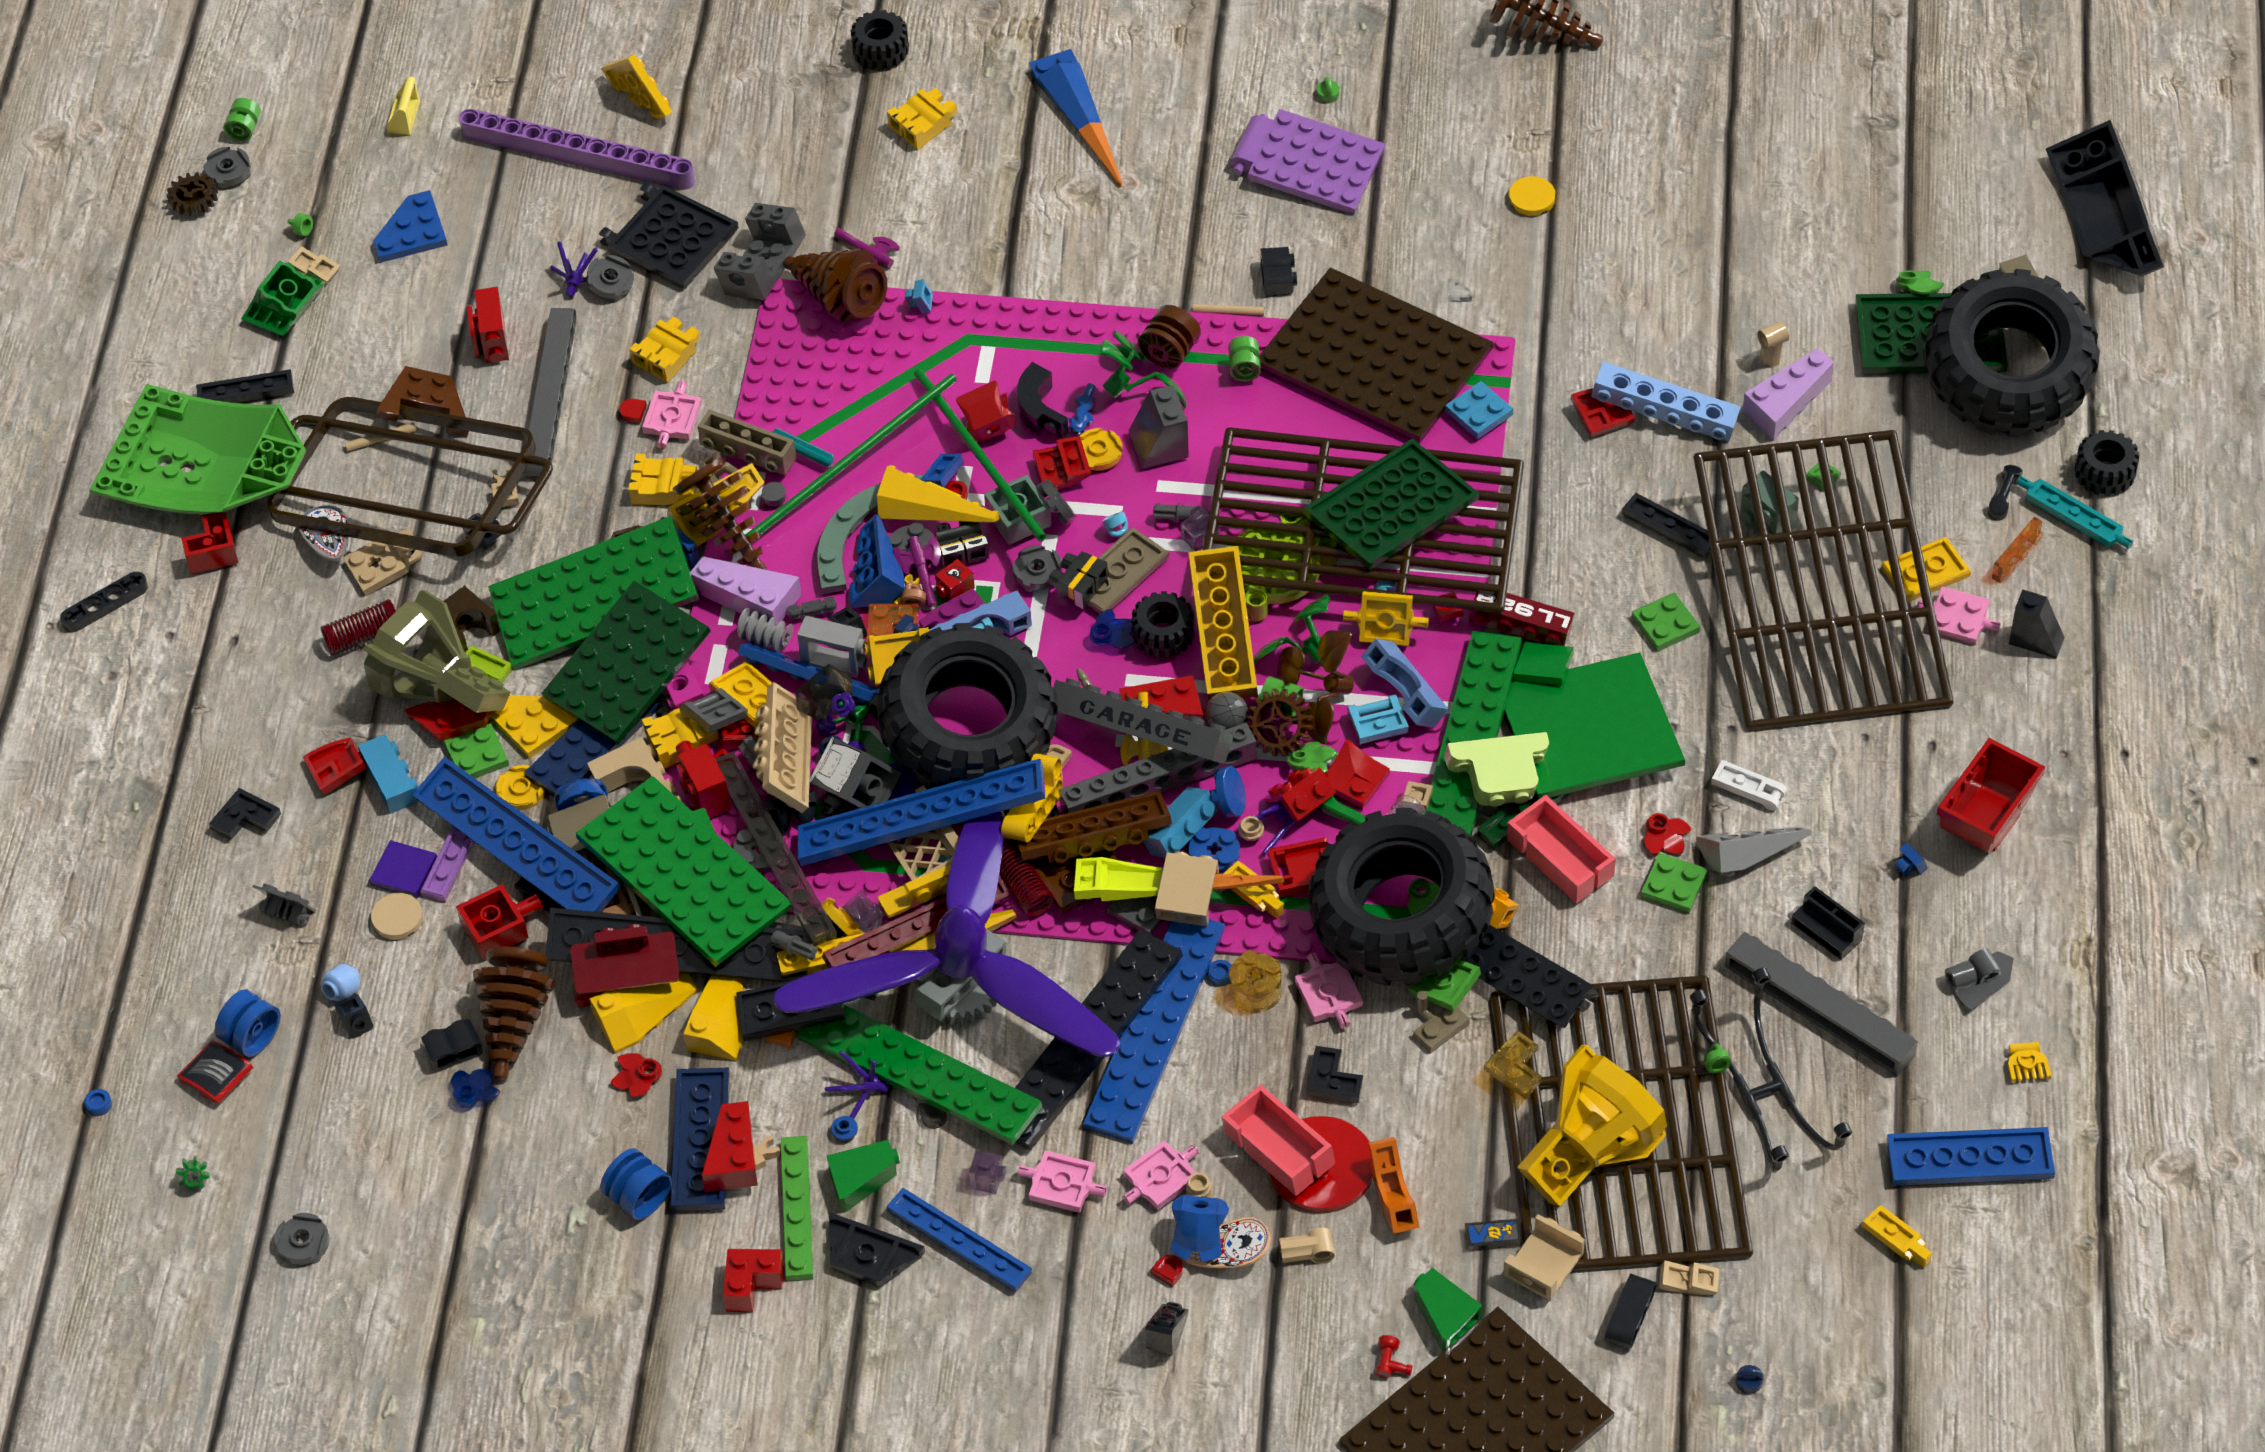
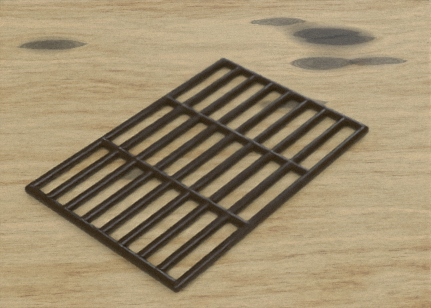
M1228 427L1224 433L1203 550L1213 549L1214 544L1302 554L1301 562L1239 555L1240 564L1243 566L1299 572L1298 580L1242 574L1243 584L1360 598H1362L1363 591L1413 596V604L1502 613L1505 610L1524 462L1520 459L1426 449L1441 461L1514 469L1513 476L1452 470L1464 481L1511 486L1510 494L1478 491V501L1509 504L1508 512L1466 507L1454 515L1506 522L1505 530L1442 523L1431 530V532L1504 540L1503 548L1417 539L1403 548L1402 555L1394 554L1381 562L1400 565L1399 573L1310 563L1312 555L1357 559L1344 548L1314 545L1315 537L1332 538L1309 519L1307 526L1219 516L1220 508L1306 517L1303 515L1304 507L1222 498L1223 491L1308 499L1312 503L1327 493L1323 491L1324 483L1340 485L1352 477L1326 474L1327 466L1363 470L1376 462L1329 456L1330 448L1389 454L1400 446ZM1235 437L1320 447L1319 455L1235 446L1232 443ZM1230 455L1317 464L1316 472L1229 463ZM1228 472L1314 482L1313 490L1235 482L1227 481L1226 475ZM1217 526L1260 530L1304 535L1305 539L1304 544L1220 535L1216 534ZM1413 548L1499 557L1501 558V566L1412 556ZM1410 566L1494 575L1499 576L1498 584L1410 575L1409 571ZM1313 573L1397 583V590L1387 591L1308 582L1307 580L1308 574ZM1407 584L1497 594L1496 602L1406 593Z
M1895 430L1706 451L1694 454L1695 470L1742 713L1747 730L1943 708L1953 705L1954 700L1899 440ZM1877 441H1889L1905 518L1890 520L1874 444ZM1864 443L1880 521L1866 523L1850 448L1851 444ZM1840 446L1856 524L1841 525L1826 447ZM1816 449L1832 527L1817 528L1801 450ZM1792 452L1807 530H1792L1777 453ZM1765 454L1768 456L1782 533L1768 534L1753 456ZM1743 457L1758 531L1756 536H1743L1729 465V459ZM1719 460L1734 538L1719 540L1704 464L1706 461ZM1907 528L1923 607L1909 609L1892 529ZM1883 531L1899 610L1884 612L1868 532ZM1858 534L1874 613H1859L1844 535ZM1834 536L1850 616L1835 617L1819 538ZM1807 539L1810 541L1825 619L1810 620L1795 541ZM1785 542L1801 622L1786 623L1770 544ZM1760 545L1776 625L1761 626L1746 551L1748 546ZM1736 548L1751 628L1736 629L1722 549ZM1926 617L1942 698L1928 699L1911 621L1912 618ZM1901 620L1918 699L1916 701L1903 702L1886 621ZM1877 623L1893 701L1891 704L1878 705L1862 624ZM1852 626L1868 702L1866 707L1853 708L1837 627ZM1813 630H1828L1843 709L1828 710ZM1803 631L1819 712L1808 714L1803 712L1788 633ZM1778 634L1794 715L1779 717L1763 636ZM1751 637L1754 639L1769 718L1754 720L1739 639Z
M1705 975L1592 984L1599 994L1596 1001L1604 1055L1614 1064H1616L1606 993L1622 992L1633 1070H1626L1625 1072L1638 1080L1646 1090V1080L1661 1079L1674 1159L1658 1160L1655 1148L1647 1157V1161L1631 1162L1629 1160L1620 1163L1599 1165L1591 1170L1587 1176L1595 1175L1607 1258L1591 1259L1581 1186L1579 1184L1572 1192L1571 1199L1576 1232L1585 1239L1584 1253L1572 1271L1659 1265L1664 1260L1673 1263L1751 1257L1753 1255V1246L1724 1071L1710 1073L1705 1065H1696L1684 987L1700 986V990H1704L1708 998V1002L1703 1005L1706 1029L1720 1045L1709 978ZM1674 988L1686 1066L1670 1067L1658 989ZM1648 990L1659 1068L1644 1069L1632 991ZM1493 991L1491 993V1003L1524 1245L1533 1230L1526 1180L1528 1179L1517 1168L1523 1161L1514 1090L1530 1089L1538 1144L1546 1134L1540 1088L1556 1086L1559 1106L1562 1068L1564 1065L1558 1025L1547 1020L1554 1076L1538 1077L1529 1008L1518 1002L1528 1078L1512 1079L1502 1001L1514 999L1500 991ZM1581 1005L1573 1015L1577 1050L1581 1045H1587ZM1714 1075L1727 1155L1711 1156L1698 1076ZM1674 1077H1688L1700 1157L1684 1158L1672 1082ZM1619 1137L1617 1138L1618 1142L1623 1141ZM1729 1165L1742 1247H1725L1713 1166ZM1702 1167L1715 1249H1698L1686 1168ZM1675 1169L1688 1249L1686 1252L1672 1253L1659 1170ZM1649 1171L1660 1254L1645 1255L1633 1172ZM1622 1173L1634 1256L1618 1257L1606 1174ZM1545 1199L1547 1218L1553 1219L1559 1225L1556 1205L1550 1204Z

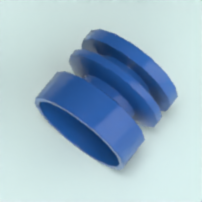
M632 1148L624 1151L612 1161L601 1179L600 1189L610 1200L620 1204L621 1209L636 1220H642L654 1213L664 1202L671 1189L672 1178L659 1166L652 1164V1161L644 1156L642 1152Z

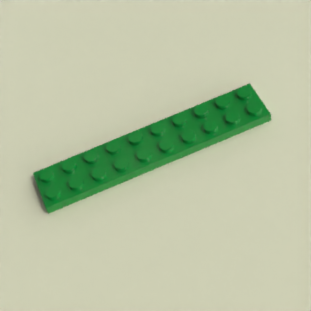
M1472 631L1431 784L1433 785V792L1428 807L1423 813L1424 815L1427 811L1439 814L1447 818L1451 825L1455 823L1458 827L1463 828L1471 837L1480 804L1475 800L1469 774L1467 772H1453L1449 770L1444 755L1448 743L1498 737L1513 679V672L1522 645L1521 637Z
M844 1005L846 1020L800 1029L797 1033L798 1040L847 1063L839 1055V1052L843 1051L867 1074L870 1072L871 1061L875 1060V1076L879 1080L1012 1146L1042 1108L1040 1100Z

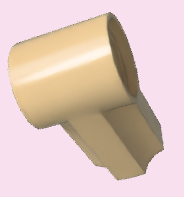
M1781 321L1757 332L1761 345L1760 361L1763 365L1775 367L1780 363L1783 343L1789 340L1788 330Z
M1315 1228L1309 1231L1307 1235L1279 1238L1282 1263L1309 1259L1314 1263H1326L1335 1257L1331 1231L1328 1228Z

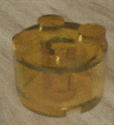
M1247 950L1233 962L1229 972L1230 994L1235 1005L1241 1010L1250 1013H1259L1262 1009L1268 1008L1269 1010L1279 1002L1282 995V972L1279 961L1265 953Z

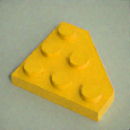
M635 54L607 63L601 68L613 88L619 92L621 90L627 92L629 100L640 108L645 106L650 109V115L656 120L666 117L673 112L669 107V101L661 95L655 80L647 74L642 60L636 57Z
M510 695L503 710H495L489 713V719L529 759L558 740L578 721V719L543 696Z

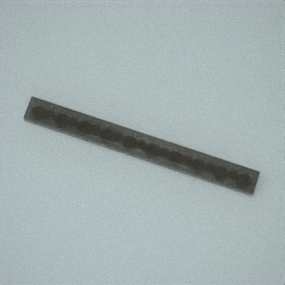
M733 751L716 758L715 760L726 779L728 795L784 896L789 899L791 908L812 945L818 946L837 938V932L735 752Z

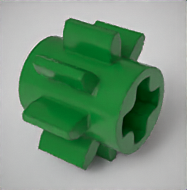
M194 1156L193 1160L189 1161L183 1158V1168H176V1174L182 1176L179 1179V1185L185 1183L189 1186V1191H192L193 1187L196 1186L203 1188L202 1180L209 1179L210 1177L209 1172L203 1171L207 1167V1162L200 1163L197 1161V1156ZM191 1170L193 1173H195V1172L198 1171V1175H197V1176H194L193 1174L188 1175V1171Z

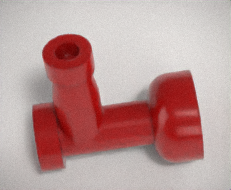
M1391 1335L1379 1337L1378 1348L1382 1352L1379 1366L1375 1369L1376 1376L1389 1378L1392 1372L1411 1376L1413 1365H1405L1391 1360L1392 1353L1398 1351L1400 1346L1398 1338Z

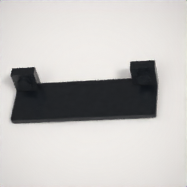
M1491 925L1488 926L1483 937H1479L1480 942L1465 960V962L1480 968L1481 974L1478 979L1561 1028L1567 1026L1585 998L1594 1003L1599 995L1589 982Z

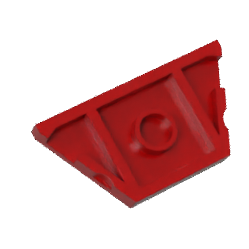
M454 698L449 702L428 701L405 709L408 719H414L418 722L420 728L430 732L437 741L487 726L490 718L489 713L491 712L476 713Z

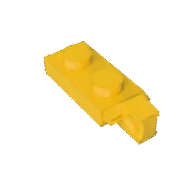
M1237 861L1223 873L1231 875H1257L1240 861ZM1270 884L1230 888L1257 910L1259 909L1262 912L1267 910L1269 914L1276 918L1284 913V903L1279 900V895Z
M1879 1205L1862 1221V1227L1902 1258L1908 1261L1913 1259L1915 1263L1923 1268L1931 1262L1932 1252L1925 1248V1242L1921 1239L1922 1236L1882 1205Z

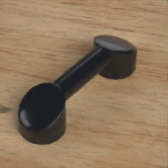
M2016 465L2004 466L2002 475L2004 481L2000 491L1989 503L1988 515L1990 518L2003 520L2007 517L2009 508L2007 497L2012 485H2015L2020 476L2023 475L2022 468Z

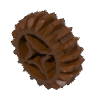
M1272 689L1271 695L1268 692H1263L1264 701L1257 697L1255 702L1258 707H1249L1250 711L1254 712V715L1246 716L1247 720H1252V725L1248 726L1250 730H1254V733H1252L1254 738H1258L1256 748L1263 746V753L1267 754L1271 750L1272 756L1275 757L1278 756L1279 751L1282 756H1288V749L1293 754L1294 751H1297L1296 745L1304 748L1305 744L1301 739L1309 740L1311 738L1309 734L1305 733L1306 729H1314V726L1307 725V721L1314 719L1313 715H1306V712L1310 711L1311 707H1302L1305 699L1301 697L1296 700V692H1291L1288 696V689H1282L1281 693H1279L1278 689ZM1281 702L1289 704L1297 716H1288L1285 713V709L1282 708ZM1273 704L1270 718L1262 721L1265 711ZM1279 719L1290 720L1280 726L1270 725L1271 723H1276ZM1298 724L1295 734L1287 741L1286 738L1289 737L1288 731L1290 727ZM1263 729H1272L1275 733V738H1278L1279 744L1268 739Z

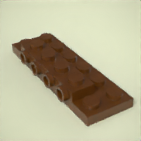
M1157 791L1047 818L1029 842L1015 841L1022 861L1035 860L1046 855L1049 863H1064L1069 858L1077 856L1089 857L1094 852L1102 850L1113 851L1118 846L1126 844L1138 845L1143 840L1149 839L1147 830L1161 829L1164 826L1171 825L1172 820L1161 792Z

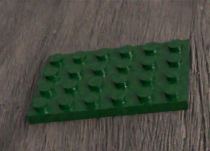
M1952 293L1856 294L1855 306L1862 373H1928L1925 369L1924 361L1927 331L1935 310L1941 301L1945 298L1948 299ZM2003 328L1985 333L1974 343L1976 353L1991 370L2007 372L2008 364Z
M1412 438L1305 506L1303 515L1366 568L1371 570L1479 500V492Z
M633 581L541 694L554 705L619 745L709 635L711 630L704 623L638 582Z

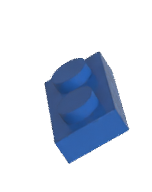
M940 454L920 480L924 482L930 481L944 488L964 463L962 455Z

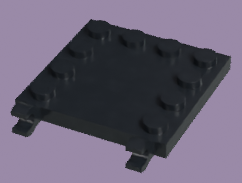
M645 182L640 187V190L644 192L641 198L647 202L618 234L604 227L599 232V235L603 237L600 243L608 247L609 251L685 288L739 228L738 222L664 185L657 189Z

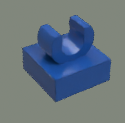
M1907 842L1899 848L1903 858L1895 865L1898 867V871L1905 877L1913 869L1920 875L1928 869L1924 859Z

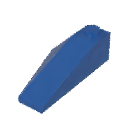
M875 514L860 529L856 552L860 556L852 571L856 574L855 582L850 583L849 588L850 605L854 608L890 604L895 598L900 597L905 589L903 571L894 557V550L879 515Z

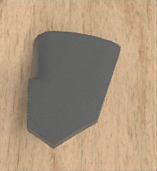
M1981 949L1972 954L1968 961L1966 960L1946 968L1945 978L1958 1000L1970 1011L2010 982L2014 958L1999 951L1991 954L1989 949Z

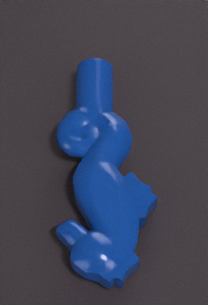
M1088 383L1084 393L1076 397V403L1079 405L1075 412L1076 421L1073 417L1068 419L1070 423L1069 428L1075 434L1084 433L1086 426L1094 420L1091 413L1087 412L1094 406V401L1092 400L1096 389L1094 384Z

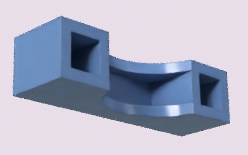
M1014 591L990 603L982 604L965 614H960L952 620L937 624L929 629V631L938 627L942 630L951 629L955 623H971V627L981 623L982 619L988 617L993 627L999 628L1011 636L1032 626L1031 611L1018 591Z
M1376 638L1361 657L1371 670L1390 682L1402 694L1406 702L1403 709L1416 725L1434 728L1448 712L1447 706L1394 642Z

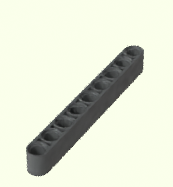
M573 308L550 309L529 431L532 433L536 446L534 456L546 458L551 463L576 328V309ZM528 464L523 474L524 476L539 477L543 467Z

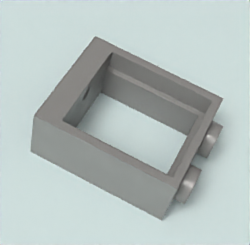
M805 616L797 634L801 661L834 673L858 678L861 669H865L868 657L865 655L866 640H863L862 629ZM819 644H823V645H827V646H831V647H835V648H840V649L848 650V652H844V651H840V650H835V649H831V648L819 646Z

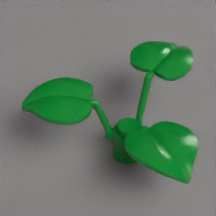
M1118 331L1114 332L1116 339L1129 350L1127 359L1110 341L1104 340L1102 342L1100 354L1110 356L1121 363L1118 369L1102 384L1110 395L1117 398L1124 389L1129 392L1133 387L1152 378H1157L1166 386L1174 385L1184 409L1187 407L1186 398L1181 388L1162 372H1154L1136 382L1128 383L1131 378L1124 372L1125 368L1131 371L1133 367L1130 361L1133 357L1136 356L1143 361L1145 356L1126 336Z
M1326 594L1310 603L1294 618V623L1303 618L1311 634L1302 641L1305 646H1300L1289 637L1284 638V636H1281L1264 645L1253 657L1254 665L1257 660L1286 643L1301 649L1304 654L1307 653L1314 664L1321 661L1318 657V645L1321 638L1316 631L1311 616L1320 612H1328L1327 604L1330 601L1331 595Z

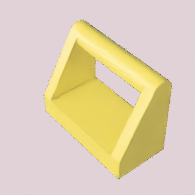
M407 77L396 94L387 124L388 134H411L420 103L416 81L413 77Z

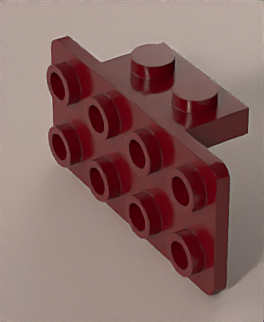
M639 924L629 925L626 929L619 930L604 928L594 933L595 942L574 944L570 948L575 991L578 995L677 982L680 978L675 938L672 932L647 934L646 926Z

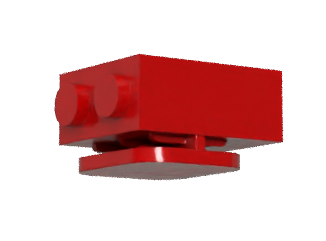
M498 287L474 290L476 300L475 314H473L471 304L467 305V314L475 358H480L479 348L481 347L486 363L509 360L504 315Z

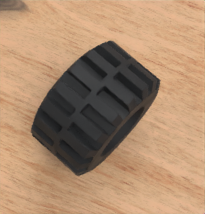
M874 10L872 13H864L863 17H858L856 22L852 24V51L855 60L860 62V65L863 67L868 66V69L872 70L874 68L883 70V68L891 69L893 65L897 66L900 64V61L905 60L906 54L909 52L907 25L901 16H896L894 12L887 13V10H882L881 12Z
M2099 430L2098 434L2092 432L2089 434V437H2084L2078 447L2074 468L2075 476L2079 478L2078 482L2080 485H2085V489L2088 491L2093 490L2094 494L2104 493L2105 496H2110V493L2117 495L2120 494L2121 490L2124 492L2128 490L2136 478L2140 457L2137 451L2138 447L2136 444H2132L2133 440L2131 438H2125V434H2116L2113 430H2109V432ZM2100 461H2107L2113 464H2104Z
M1161 591V594L1154 592L1151 593L1150 597L1144 596L1142 602L1138 601L1136 603L1135 609L1132 611L1133 641L1137 644V648L1140 651L1145 650L1146 655L1150 656L1153 654L1154 658L1160 659V656H1165V659L1170 658V655L1175 657L1180 655V651L1185 652L1188 649V645L1192 644L1195 633L1194 612L1189 602L1186 603L1184 597L1178 598L1176 593L1167 594V591ZM1158 623H1170V624H1172L1171 626H1168V627H1157V626H1154L1155 624H1158Z

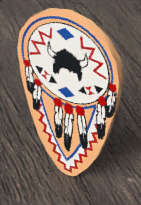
M1244 1217L1229 1221L1219 1226L1221 1256L1207 1262H1202L1199 1252L1194 1251L1191 1252L1188 1260L1180 1259L1188 1264L1206 1268L1245 1267L1256 1263L1266 1254L1271 1241L1270 1231L1263 1221L1254 1217Z

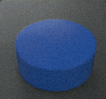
M1225 960L1213 961L1208 969L1209 981L1215 986H1226L1231 983L1234 977L1233 966Z
M95 1089L86 1095L84 1104L89 1114L102 1116L111 1109L112 1100L107 1091Z

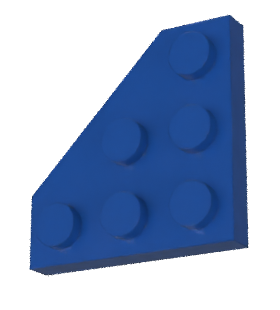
M430 190L407 196L375 237L373 242L380 263L448 246Z

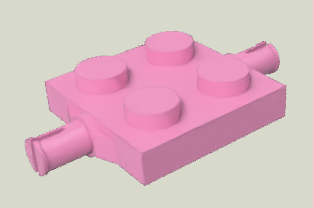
M678 381L675 391L654 392L642 429L643 433L659 435L658 442L656 443L658 448L662 447L665 449L669 438L690 440L702 401L701 397L685 394L688 385L685 381Z
M1942 586L1938 598L1933 603L1941 636L1976 645L1978 636L1984 628L1999 632L2001 622L1987 619V610L1990 599ZM1918 600L1916 608L1923 607V602Z
M1313 953V956L1309 954L1307 959L1312 968L1306 973L1295 976V983L1314 1023L1330 1017H1336L1341 1029H1345V1026L1346 1028L1349 1027L1351 1023L1345 1013L1363 1006V1000L1349 971L1337 962L1321 964L1317 953Z
M1163 1140L1123 1170L1124 1177L1134 1187L1125 1195H1122L1123 1200L1130 1205L1141 1196L1147 1199L1157 1210L1165 1206L1186 1190V1183L1189 1177L1196 1173L1190 1167L1188 1161L1199 1154L1198 1148L1192 1144L1181 1153Z
M1044 1151L1041 1162L1035 1169L1019 1165L1017 1176L1032 1179L1033 1184L1029 1192L1030 1201L1080 1213L1084 1201L1090 1193L1103 1197L1107 1193V1186L1092 1183L1096 1170V1163Z

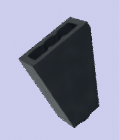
M2022 589L2014 611L2009 644L2057 659L2065 637L2047 596Z

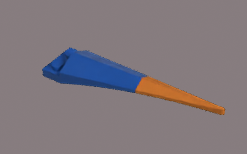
M1068 49L1029 62V69L1037 85L1071 122L1118 186L1121 187L1122 180L1084 73L1072 50Z

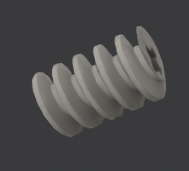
M745 608L738 621V637L740 639H747L751 643L756 642L759 646L764 645L767 649L773 648L775 652H782L792 638L793 625L789 624L785 629V622L780 621L776 626V618L774 617L767 623L768 616L766 614H763L758 619V611H754L750 616V609Z

